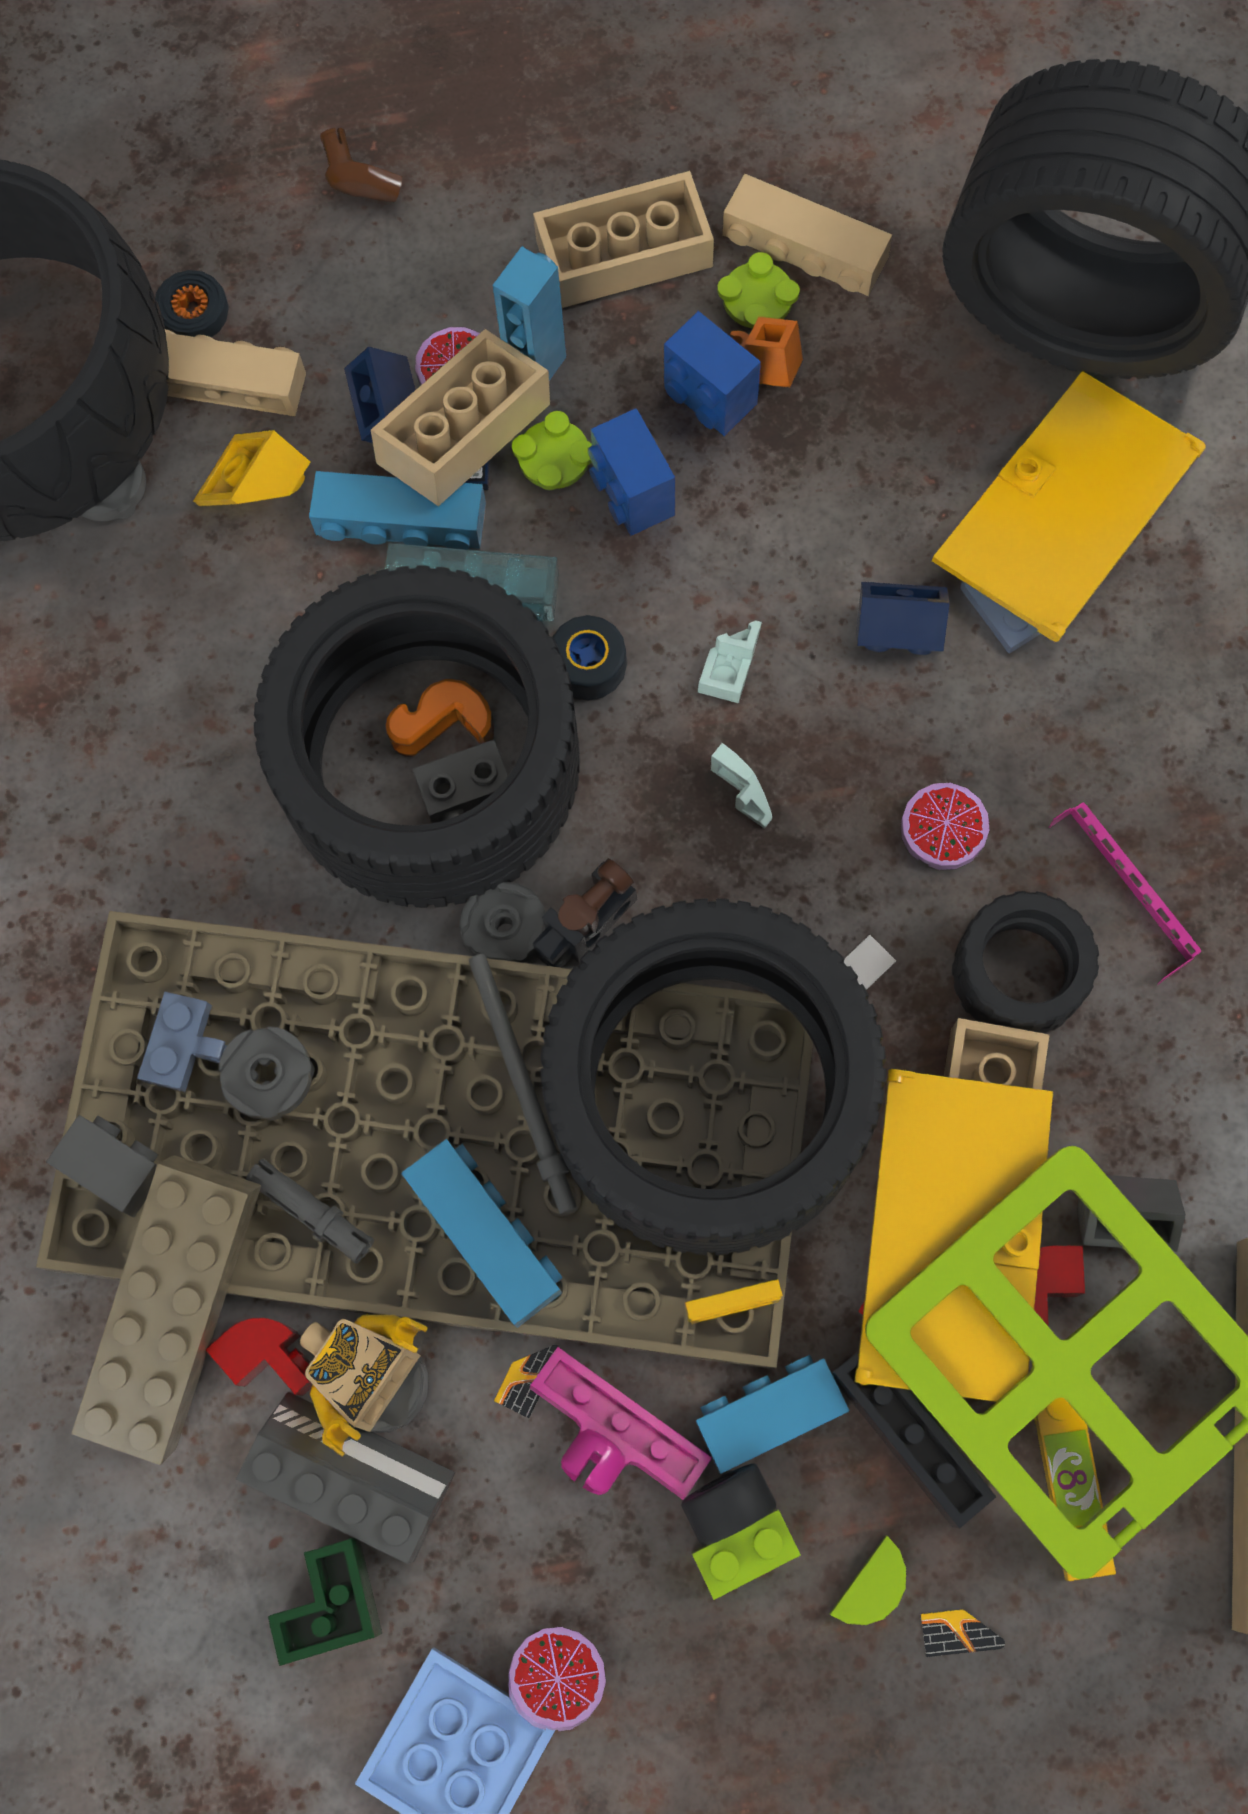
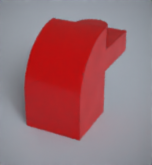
M1046 1246L1040 1248L1034 1311L1049 1327L1048 1297H1078L1085 1294L1083 1246Z
M268 1318L243 1320L230 1327L206 1349L208 1354L237 1386H247L268 1365L273 1368L295 1395H305L313 1385L305 1376V1371L310 1361L297 1348L291 1353L287 1349L301 1335L293 1328Z

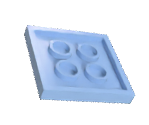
M432 1648L355 1785L401 1814H509L555 1730L547 1728L544 1730L531 1725L517 1712L508 1693L438 1649Z

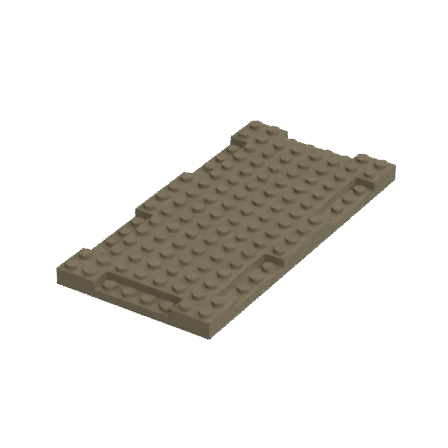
M109 911L63 1137L78 1115L91 1122L99 1115L121 1130L116 1137L121 1142L130 1147L137 1140L159 1154L154 1161L155 1164L175 1155L246 1180L252 1167L264 1158L285 1176H288L310 1192L319 1201L325 1203L330 1208L336 1206L343 1212L342 1217L374 1239L369 1252L364 1258L361 1257V1261L356 1264L327 1241H318L312 1236L314 1232L305 1224L259 1192L227 1294L370 1315H396L400 1318L408 1317L415 1321L672 1354L686 1358L752 1367L777 1368L792 1231L789 1236L779 1241L775 1240L767 1246L761 1248L754 1246L750 1248V1251L741 1253L729 1252L726 1255H715V1252H707V1255H697L694 1252L686 1251V1253L673 1251V1247L669 1246L662 1248L653 1245L651 1241L646 1239L644 1241L634 1236L633 1231L629 1229L625 1231L616 1225L611 1218H607L599 1211L598 1205L592 1204L585 1196L583 1190L579 1188L573 1179L570 1170L566 1174V1178L577 1209L560 1215L548 1181L543 1182L537 1166V1163L540 1161L538 1152L468 960L473 956ZM487 958L557 1153L561 1154L543 1098L541 1050L544 1046L543 1036L545 1027L550 1023L548 1016L552 1005L557 1003L556 996L561 986L566 985L568 982L567 976L572 969ZM679 983L664 988L641 1001L628 1012L612 1032L602 1052L596 1074V1106L607 1130L616 1143L628 1156L649 1172L670 1182L699 1189H729L745 1186L777 1173L801 1154L813 1042L797 1018L781 1003L765 993ZM164 992L210 1003L212 1007L203 1037L222 1040L225 1042V1045H228L240 1033L250 1029L254 1031L260 1028L278 1027L293 1034L307 1050L314 1067L311 1086L302 1103L296 1109L275 1121L248 1117L235 1109L224 1097L221 1089L219 1063L197 1057L186 1092L145 1083L137 1079ZM271 1062L268 1066L259 1064L255 1068L259 1075L256 1083L262 1085L265 1081L272 1082L277 1076L274 1073V1069L277 1066L276 1063ZM445 1139L449 1141L454 1149L463 1144L478 1164V1167L471 1172L483 1186L490 1180L506 1201V1204L499 1209L507 1220L511 1223L518 1218L533 1237L534 1241L528 1245V1248L538 1261L546 1255L563 1277L556 1283L562 1294L518 1328L513 1325L401 1174ZM56 1169L36 1267L47 1271L121 1280L145 1202L133 1218L119 1211ZM771 1280H779L783 1296L778 1303L694 1324L688 1321L685 1302Z

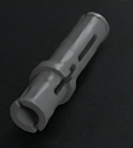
M266 1159L259 1160V1163L255 1164L248 1173L246 1180L260 1184L259 1192L305 1224L314 1232L312 1236L318 1241H327L356 1264L361 1261V1257L364 1258L374 1243V1239L371 1236H368L342 1217L343 1212L336 1206L330 1208L325 1203L319 1201L310 1192L277 1170Z

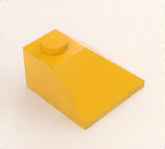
M274 430L235 434L193 502L198 506L231 505L290 496L302 486L305 480L304 472L309 466L310 461Z

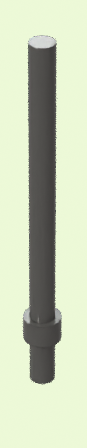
M475 955L468 961L540 1158V1161L537 1163L543 1182L548 1181L560 1215L570 1213L577 1209V1205L566 1178L569 1170L562 1155L557 1153L486 955Z

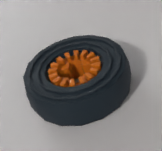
M186 270L175 273L163 281L156 292L155 300L159 304L165 329L175 334L191 337L196 335L213 337L220 332L227 321L229 305L224 289L213 276L203 271ZM195 301L198 306L190 314L186 309L189 308V302Z

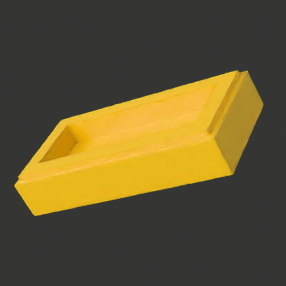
M777 1279L685 1302V1309L688 1321L694 1324L778 1303L783 1295L779 1280Z

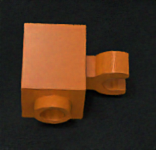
M758 317L750 335L743 331H732L730 333L731 338L761 361L759 384L790 388L803 361L798 321Z

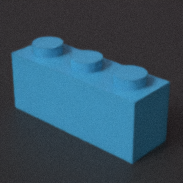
M808 1355L785 1366L788 1376L774 1383H771L767 1375L742 1387L746 1396L729 1404L726 1396H723L700 1407L703 1417L695 1422L719 1474L849 1412V1408L824 1358L814 1363L811 1356Z

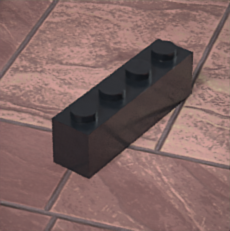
M858 1350L832 1372L835 1382L952 1527L960 1529L992 1502L996 1495L911 1390L870 1384L861 1385L855 1382L859 1357Z

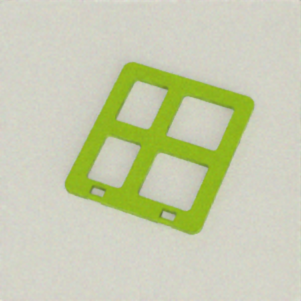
M1067 1146L1057 1150L868 1318L865 1325L866 1337L873 1347L1061 1567L1077 1579H1087L1094 1576L1122 1550L1121 1548L1142 1529L1150 1525L1248 1433V1336L1083 1149L1076 1146ZM1071 1190L1137 1263L1139 1272L1131 1282L1067 1339L1061 1340L995 1266L993 1257L999 1249L1061 1194ZM960 1285H966L1032 1361L1031 1371L984 1413H976L915 1343L910 1334L911 1328ZM1169 1301L1231 1370L1237 1379V1384L1230 1393L1166 1451L1157 1452L1093 1379L1091 1368L1161 1303ZM1056 1398H1064L1130 1475L1129 1484L1082 1527L1072 1526L1008 1450L1010 1439ZM1234 1407L1244 1419L1227 1435L1223 1436L1214 1424ZM1124 1508L1133 1520L1112 1538L1102 1526Z

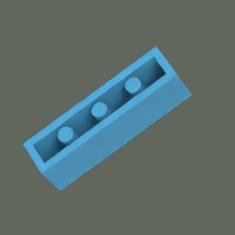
M521 246L492 285L500 339L546 368L549 372L550 381L566 359L558 266L545 254H535Z
M316 471L309 518L315 534L331 541L355 538L362 539L370 544H383L386 541L403 542L407 546L423 548L428 544L445 546L454 551H466L469 548L480 549L486 500L482 484L464 483L438 507L397 477Z
M445 1139L401 1174L513 1325L518 1328L562 1294L556 1283L563 1277L546 1255L538 1261L528 1248V1245L534 1241L533 1237L518 1218L511 1223L507 1220L499 1209L506 1204V1201L490 1180L483 1186L471 1172L478 1167V1164L463 1144L454 1149L449 1141Z

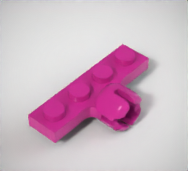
M557 1347L530 1385V1389L567 1415L579 1426L578 1435L562 1456L561 1467L575 1482L590 1460L595 1463L596 1466L582 1487L597 1495L605 1494L611 1488L623 1468L628 1465H634L684 1500L712 1459L711 1456L559 1347Z

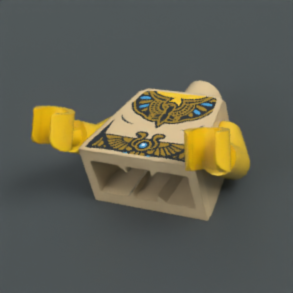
M362 1315L354 1323L342 1318L338 1321L332 1332L318 1322L312 1323L304 1331L300 1339V1345L315 1356L307 1367L305 1376L313 1384L310 1396L320 1424L324 1429L322 1441L326 1446L340 1456H344L343 1444L345 1440L350 1436L358 1441L361 1437V1434L351 1427L349 1423L356 1428L368 1432L372 1430L421 1356L417 1353L419 1348L413 1345V1340L419 1331L426 1332L427 1326L408 1317Z

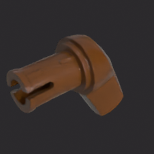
M335 128L327 129L320 134L329 165L325 178L333 189L351 196L396 202L401 188L402 176L366 163L353 161L343 128L337 129L338 135Z

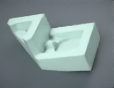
M755 620L748 624V629L731 636L725 633L716 638V645L709 651L699 681L698 693L739 703L762 622Z
M721 743L711 757V771L740 791L736 796L735 808L765 829L772 820V814L755 773L734 751Z

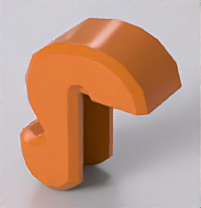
M444 679L431 684L422 693L415 712H409L406 704L398 705L388 715L385 725L387 735L394 750L406 756L418 754L458 720L479 744L494 739V722L488 702L471 685L465 681Z

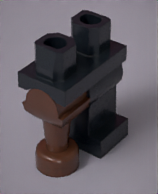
M608 858L592 873L594 885L582 896L578 894L568 895L562 899L563 905L559 909L558 914L553 908H550L542 916L546 929L532 944L537 950V957L547 966L562 968L572 957L580 964V959L588 951L587 948L592 947L637 901L636 889L631 886L634 883L633 879L613 860Z

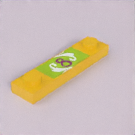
M1056 1398L1035 1417L1049 1498L1073 1527H1082L1103 1508L1088 1427L1064 1398ZM1105 1523L1102 1527L1108 1532L1107 1524ZM1113 1558L1090 1578L1115 1575L1116 1570ZM1063 1569L1066 1581L1081 1580L1072 1577Z

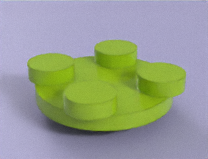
M758 252L750 257L748 263L737 267L729 276L720 279L717 292L723 300L728 315L740 325L753 329L758 317L784 319L790 312L792 304L798 300L800 288L795 281L790 280L789 276L781 268L773 264L772 258L767 253Z
M561 411L550 412L546 416L545 421L535 424L524 434L517 436L512 441L513 455L518 459L524 476L530 482L545 490L565 488L574 484L584 475L588 465L592 463L588 454V448L592 444L587 441V438L578 427L569 423L568 416Z

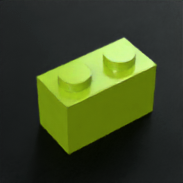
M774 1509L758 1522L728 1538L711 1545L702 1546L691 1552L713 1600L801 1556L778 1509Z

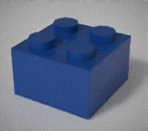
M697 311L664 343L665 390L675 402L679 404L684 403L692 409L697 419L708 429L715 428L725 436L757 405L761 361L700 311Z
M637 408L592 428V446L588 448V454L593 467L589 468V472L596 488L599 491L605 489L611 500L608 502V507L616 524L620 525L623 523L630 536L675 516V476Z

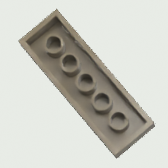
M175 1155L157 1164L71 1432L72 1435L161 1465L176 1450L206 1359V1349L210 1346L259 1195L260 1184Z

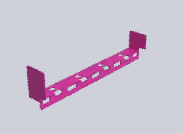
M1082 802L1075 808L1071 809L1070 807L1054 818L1049 828L1071 814L1187 960V962L1165 976L1157 984L1159 985L1194 959L1193 957L1201 952V949L1088 806ZM1079 808H1082L1087 814V817L1084 819L1077 811ZM1092 825L1097 834L1094 835L1088 826ZM1105 838L1114 848L1112 853L1101 842ZM1117 859L1120 860L1125 868L1121 869L1115 861ZM1133 873L1142 886L1138 888L1129 877L1130 874ZM1144 894H1147L1151 899L1152 903L1150 905L1143 897ZM1159 908H1161L1170 919L1167 923L1158 914L1157 910ZM1172 929H1174L1180 936L1178 940L1172 934ZM1188 943L1195 950L1192 955L1185 948V945Z

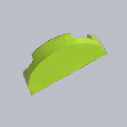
M887 1535L884 1536L829 1613L831 1616L847 1624L868 1625L883 1620L898 1606L906 1589V1566L900 1550Z

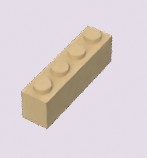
M747 174L743 175L724 210L723 236L728 237L735 244L740 246L747 245L767 253L773 260L793 264L802 268L811 276L824 277L838 283L843 289L850 292H859L869 296L889 257L892 234Z
M165 329L169 356L168 396L296 416L306 376L300 353L285 347H276L274 349L257 347L245 341H236L234 343L217 341L206 335H196L195 337L178 335Z

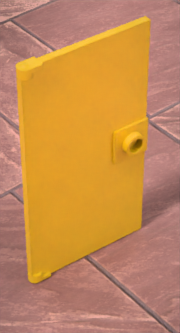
M1082 371L935 553L932 562L1034 626L1045 637L1058 642L1195 460L1200 457L1206 449V445L1188 432L1185 434Z
M898 1069L888 1070L887 1095L860 1348L855 1375L856 1383L910 1390L868 1341L865 1333L866 1322L877 1309L1047 1160L1053 1091L921 1074ZM1042 1212L999 1249L993 1257L995 1266L1033 1309L1037 1270L1039 1267ZM960 1285L911 1328L910 1334L915 1343L964 1398L997 1402L1029 1372L1030 1358L966 1285Z

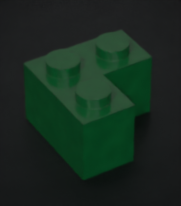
M351 1538L304 1552L315 1602L268 1616L279 1666L372 1639L382 1634L360 1540Z

